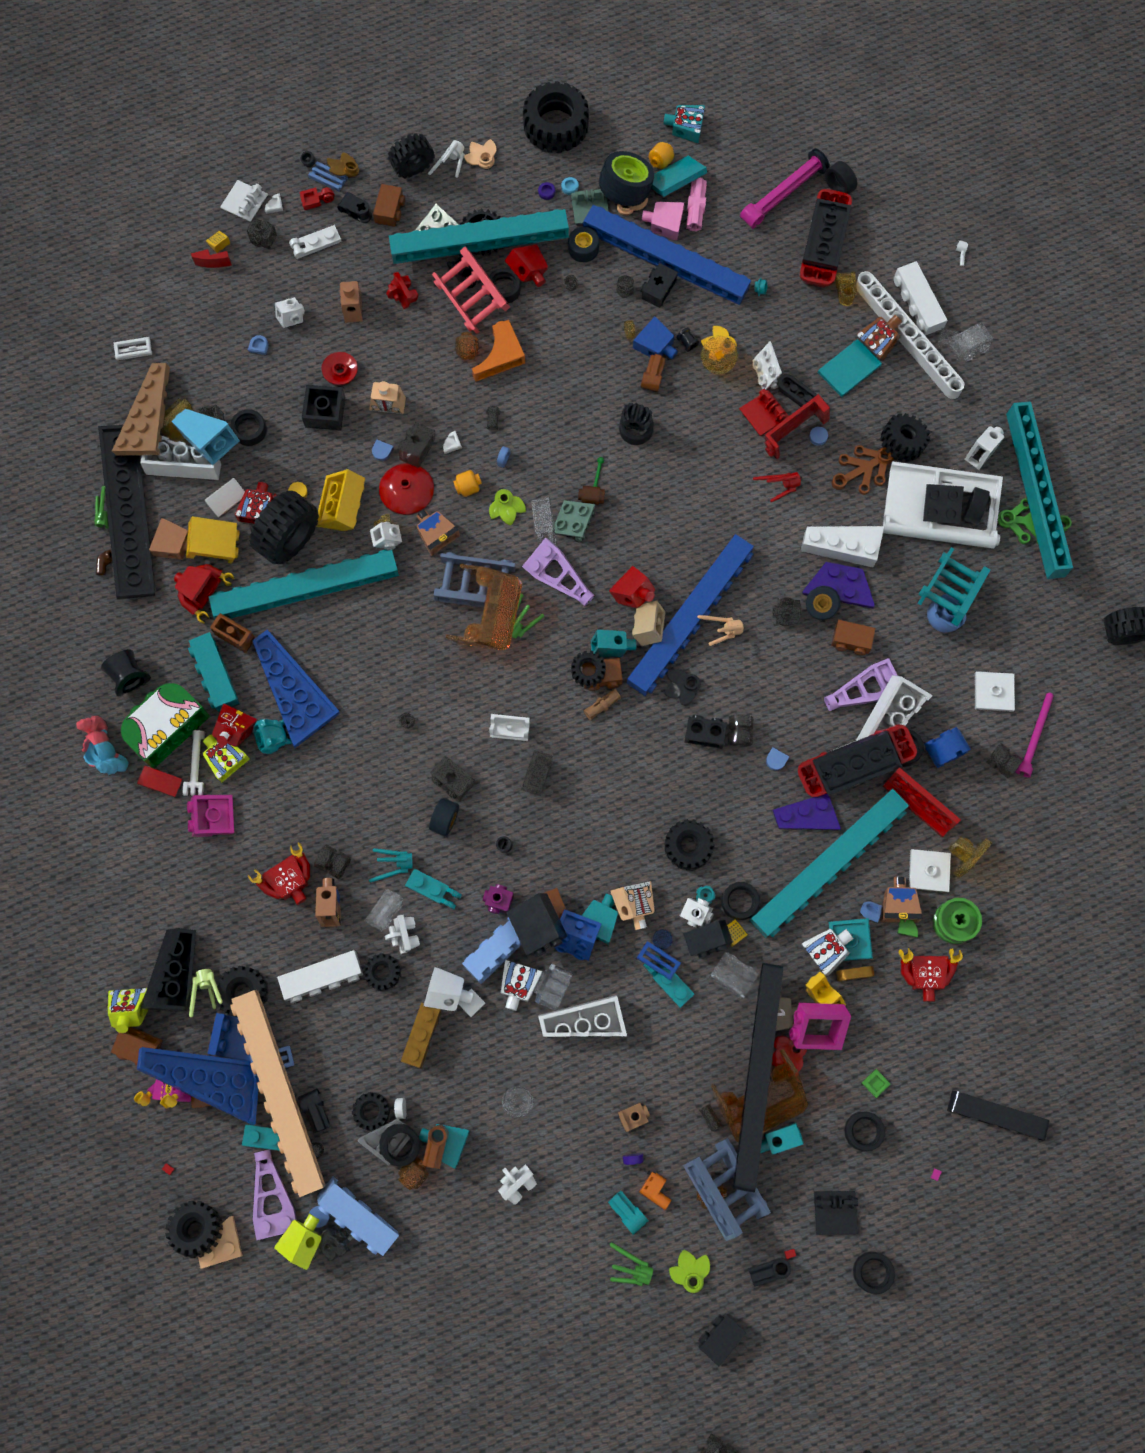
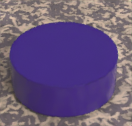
M545 182L539 186L538 194L542 199L550 200L555 196L556 189L552 183Z
M642 1153L623 1156V1164L625 1165L644 1162Z

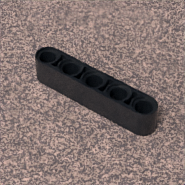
M958 1091L951 1092L947 1109L948 1112H956L958 1115L975 1118L980 1122L994 1124L1009 1131H1017L1019 1134L1036 1137L1042 1141L1046 1140L1050 1122L1048 1119Z

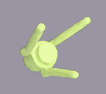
M202 969L197 971L196 977L192 978L193 987L189 1017H193L197 985L200 986V989H208L213 1009L217 1008L214 993L219 1004L223 1002L212 970Z

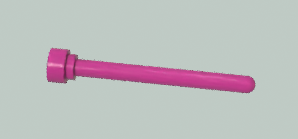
M1047 693L1024 760L1017 765L1015 771L1019 775L1020 771L1024 772V777L1027 778L1031 777L1033 771L1031 762L1054 697L1052 693Z

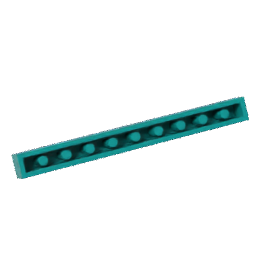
M555 209L543 213L536 212L535 214L518 215L516 217H502L496 220H483L476 223L468 222L462 225H449L447 227L430 228L429 230L422 231L415 230L402 234L396 233L389 235L393 264L458 255L461 254L460 250L464 247L470 252H478L569 238V226L566 210Z
M1013 403L1006 416L1047 579L1065 578L1073 569L1032 403Z
M381 550L377 554H365L353 560L345 559L338 564L329 563L322 568H309L302 573H290L286 577H274L262 583L254 582L247 587H235L227 592L218 591L209 596V601L214 619L220 613L232 619L397 577L399 573L393 551Z
M894 789L889 791L753 916L750 922L765 938L769 935L773 938L781 930L779 926L783 922L788 924L795 917L793 913L797 909L802 911L809 904L807 900L811 896L816 898L823 891L821 887L826 882L830 885L837 878L835 874L840 869L844 872L851 865L849 861L854 856L858 859L866 852L863 848L867 844L872 846L880 839L877 835L881 831L886 833L894 825L891 822L895 818L900 820L906 815L905 809L909 805Z

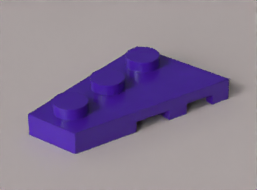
M827 793L773 810L779 829L841 830Z

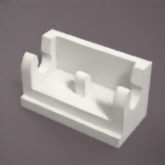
M491 714L490 737L528 741L530 719Z

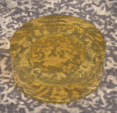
M632 320L624 321L626 339H633L635 336V327Z

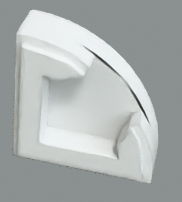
M280 193L272 196V199L265 205L266 214L283 211Z
M456 431L451 432L446 438L443 445L444 454L462 448Z

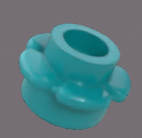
M760 278L755 282L754 291L758 293V296L760 294L766 295L767 280Z
M710 886L697 889V900L700 898L711 904L712 900L715 899V892Z

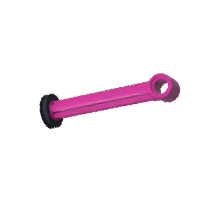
M817 148L812 149L808 153L809 161L758 203L748 204L740 213V217L754 229L756 224L759 225L763 221L765 214L817 171L825 174L830 164L822 151Z

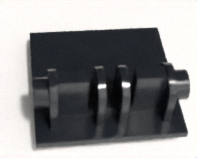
M926 484L923 521L960 524L964 486Z
M814 1191L816 1235L858 1234L856 1211L858 1198H856L855 1191Z

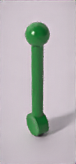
M599 457L597 459L598 467L593 485L596 487L598 485L601 466L604 463L603 457Z

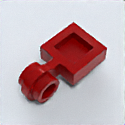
M316 187L299 192L304 210L321 206L320 200L330 203L335 197L334 191L328 187L323 188L319 193Z

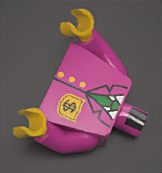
M157 1079L147 1089L146 1094L140 1091L134 1097V1101L142 1106H147L150 1103V1097L155 1100H161L160 1104L165 1108L175 1107L177 1101L191 1102L190 1095Z

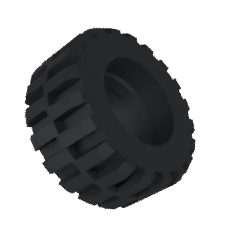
M558 81L552 84L547 82L544 86L539 85L536 87V91L532 90L529 93V97L525 99L523 106V126L525 135L528 139L530 138V142L534 146L537 144L539 149L543 150L545 148L550 153H552V150L562 153L564 149L566 151L571 150L573 145L577 147L580 144V140L583 141L586 137L589 124L588 103L585 96L581 92L578 93L576 87H570V84L565 82L564 84H560ZM553 110L563 111L570 116L567 121L560 124L548 123L541 117Z
M296 491L280 493L279 496H275L266 505L264 510L262 509L259 517L254 521L255 524L252 526L251 534L249 535L251 547L272 564H284L286 561H290L293 556H296L304 548L307 541L310 540L312 533H314L319 518L317 508Z

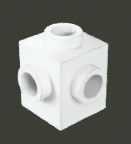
M295 297L275 303L276 318L283 328L303 322L304 308Z
M381 522L370 530L373 547L393 550L396 548L395 546L402 542L399 525Z
M688 898L680 917L687 919V924L698 928L711 922L713 908L709 907V902L698 898L696 901Z

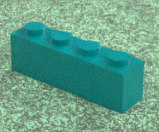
M208 632L189 640L191 647L188 650L191 657L197 661V664H195L197 673L203 676L204 680L201 683L205 692L208 691L210 694L208 701L211 708H215L220 712L223 704L230 707L240 704L213 635Z

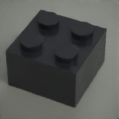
M306 385L302 412L305 428L342 429L346 398L343 387Z

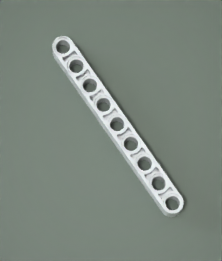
M867 271L860 273L855 285L857 292L874 312L886 322L894 315L902 321L895 329L900 335L899 341L948 398H958L964 388L962 378L873 274Z

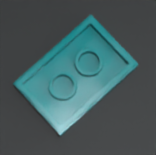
M688 155L655 173L651 188L665 197L705 175L707 168Z
M857 339L820 368L817 373L843 397L877 370L882 363Z

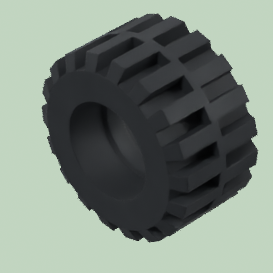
M1145 607L1124 608L1107 615L1104 618V625L1108 643L1127 645L1145 641Z

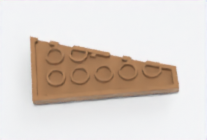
M167 363L151 364L112 449L115 455H160L158 445L162 440L160 429L163 428L165 414L164 399L167 397L165 386L168 384L170 367Z

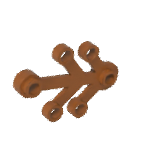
M858 445L855 447V456L862 457L865 455L874 459L867 461L850 457L847 454H841L838 459L841 465L849 464L858 466V468L845 475L842 473L834 475L832 486L837 490L845 488L847 482L864 473L862 484H860L858 490L862 495L868 494L870 491L871 474L875 466L879 465L878 475L874 478L875 485L882 486L885 483L886 467L894 460L891 457L892 453H887L885 451L886 447L876 451ZM861 449L863 453H857L856 450ZM882 455H887L888 459L882 458ZM841 458H847V462H843ZM881 478L883 482L879 483L876 479ZM840 480L842 485L836 484V481ZM865 486L868 490L863 491L861 487Z

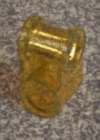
M855 271L845 274L836 272L835 283L839 303L843 306H850L853 304L857 293Z

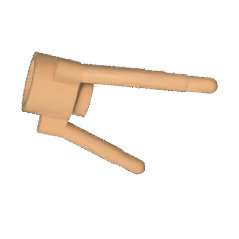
M697 616L698 619L726 622L724 628L718 629L717 632H725L727 635L709 642V646L743 633L744 627L741 620H733L732 617Z

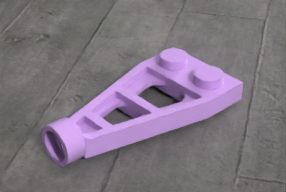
M548 538L542 541L522 566L536 579L577 599L584 606L595 596L588 590L563 552ZM552 560H557L563 569L558 578H553L545 572V569ZM567 574L576 581V585L572 590L561 584V581Z
M888 658L871 665L836 692L824 697L828 710L832 711L839 707L878 702L892 675L898 676L890 659ZM870 677H875L881 691L868 693L863 683ZM857 686L862 696L849 699L846 691Z
M271 1150L254 1153L256 1174L253 1224L256 1240L284 1234L292 1221L297 1220L295 1208L272 1159ZM267 1159V1163L263 1164L261 1160ZM265 1174L273 1176L276 1184L274 1190L263 1191L262 1177ZM269 1195L278 1196L282 1204L281 1212L271 1215L265 1214V1198Z

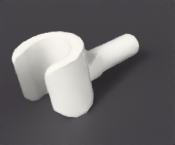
M959 241L956 251L961 252L960 266H964L965 253L968 247V243L964 241Z

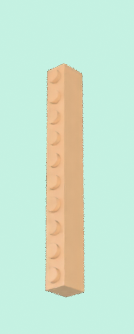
M253 990L231 999L233 1004L230 1006L233 1015L237 1016L239 1024H237L238 1031L241 1036L244 1035L246 1043H244V1048L247 1055H251L253 1062L250 1065L254 1075H258L260 1082H257L260 1093H264L266 1112L268 1114L271 1113L273 1119L271 1122L274 1134L277 1133L279 1136L278 1147L281 1154H285L287 1161L284 1164L288 1174H292L294 1180L291 1182L295 1194L298 1193L299 1197L324 1188L326 1184L259 991Z

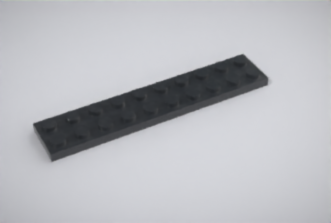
M123 425L98 426L104 486L106 487L105 496L116 598L127 599L155 596L140 455H115L112 452Z

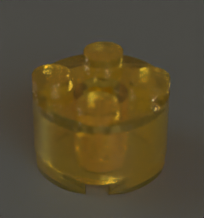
M726 336L710 338L704 344L701 352L703 365L709 372L714 374H724L730 371L735 366L738 358L735 343ZM721 350L725 356L717 359L714 353H718Z

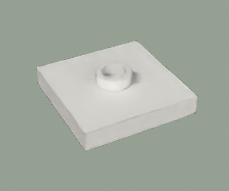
M975 672V710L1013 712L1015 710L1014 674Z
M911 849L909 888L948 893L951 853Z

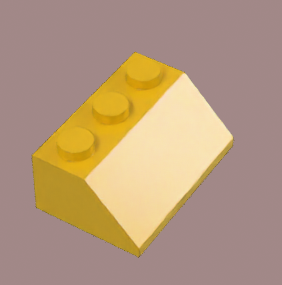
M349 469L326 476L318 508L319 518L316 527L340 531L354 529L357 522L358 509L360 508L361 495L364 490V477Z

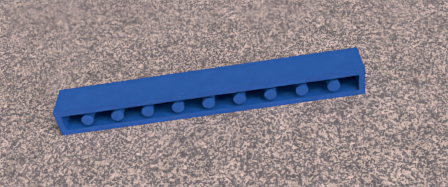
M592 205L583 221V227L592 228L597 232L599 239L655 266H658L659 263L677 271L678 277L738 305L741 304L750 287L751 280L745 275H739L728 267H723L711 259L708 260L700 256L697 252H691L680 244H675L648 229H643L634 222L622 219L619 215L612 214L603 207Z
M736 534L733 536L663 630L662 642L654 643L628 677L627 684L644 696L648 692L650 694L653 693L658 685L656 681L659 677L663 679L667 674V666L670 663L674 664L679 657V654H677L681 648L684 650L690 642L688 639L690 635H695L700 629L699 623L702 619H698L697 616H709L711 614L710 608L713 605H718L722 599L721 593L723 591L727 592L733 584L731 582L733 577H738L743 570L741 566L744 562L749 563L754 555L752 553L753 545Z

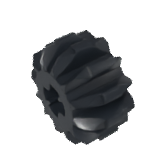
M629 403L624 406L621 413V422L624 426L637 431H644L649 428L652 421V411L648 407L637 403Z

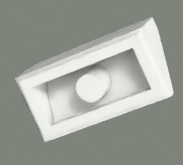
M233 478L206 498L205 502L219 518L241 501L245 491Z

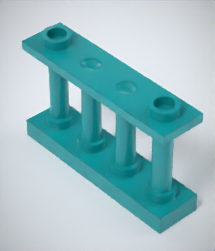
M951 547L948 553L943 552L938 562L941 564L929 585H924L918 595L921 598L917 604L921 605L927 597L951 611L952 615H954L951 623L958 627L991 569L985 566L980 572L969 569L950 558L954 551V548ZM945 564L970 577L974 583H968L945 570ZM941 575L965 589L967 594H961L937 580L938 576ZM932 586L958 600L961 606L958 604L956 606L930 591Z

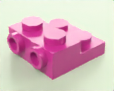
M193 795L191 801L187 802V812L191 813V820H188V832H192V837L234 834L232 795Z

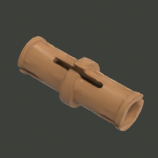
M613 689L602 698L596 699L594 704L583 710L584 714L589 720H592L599 713L607 711L608 707L620 700V694L616 689Z

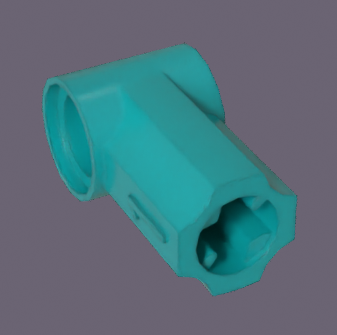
M621 1190L608 1201L612 1209L621 1217V1221L633 1235L649 1221Z

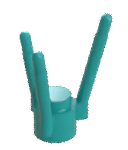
M374 848L373 852L396 855V857L377 858L378 862H397V868L401 867V869L371 878L369 882L385 879L400 873H408V869H413L412 853Z

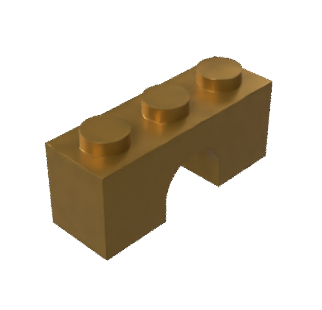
M421 1003L401 1062L422 1069L429 1050L428 1047L432 1034L436 1030L442 1012L441 1009L425 1007L424 1003Z

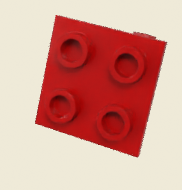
M765 388L759 392L760 395L739 408L759 436L770 431L789 417L771 392Z

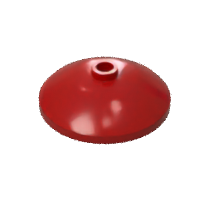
M403 463L390 468L383 475L379 484V494L383 504L389 510L397 514L410 515L420 512L430 503L434 494V483L430 474L421 466ZM404 482L409 483L407 486L402 485Z

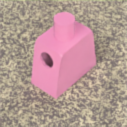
M656 202L654 212L643 210L642 221L651 223V231L653 233L677 241L684 203Z

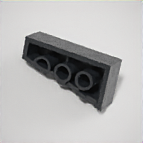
M183 928L166 930L140 1009L172 1012L189 1011L196 930Z

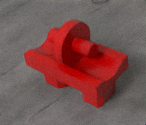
M399 272L393 273L394 279L388 285L389 289L386 295L390 299L394 298L395 301L399 300L403 309H406L410 303L417 301L418 293L416 289L408 290L411 286V280L408 275L401 276Z

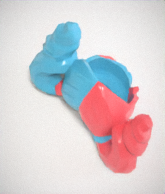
M92 716L91 718L81 719L76 723L77 729L88 733L85 736L86 739L82 752H86L84 755L86 763L96 767L101 773H108V775L115 774L117 771L125 772L127 770L129 762L124 756L115 752V748L109 742L107 736V724L101 717Z

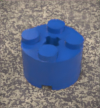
M957 727L940 734V737L924 744L936 768L944 766L946 762L955 760L971 750L960 729L958 730Z

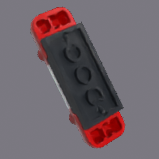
M830 189L819 191L800 269V278L803 283L822 288L833 284L852 206V198L849 194Z
M898 724L884 730H877L872 735L832 751L822 752L819 756L802 762L798 766V775L808 795L818 797L827 793L829 796L902 767L903 763L915 758L917 748L909 729L905 725Z

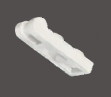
M335 225L301 238H293L289 241V244L294 249L295 258L298 259L342 241Z

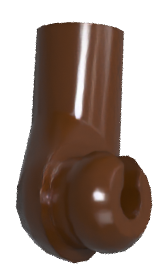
M107 550L97 557L96 575L106 574V566L112 562L111 550Z

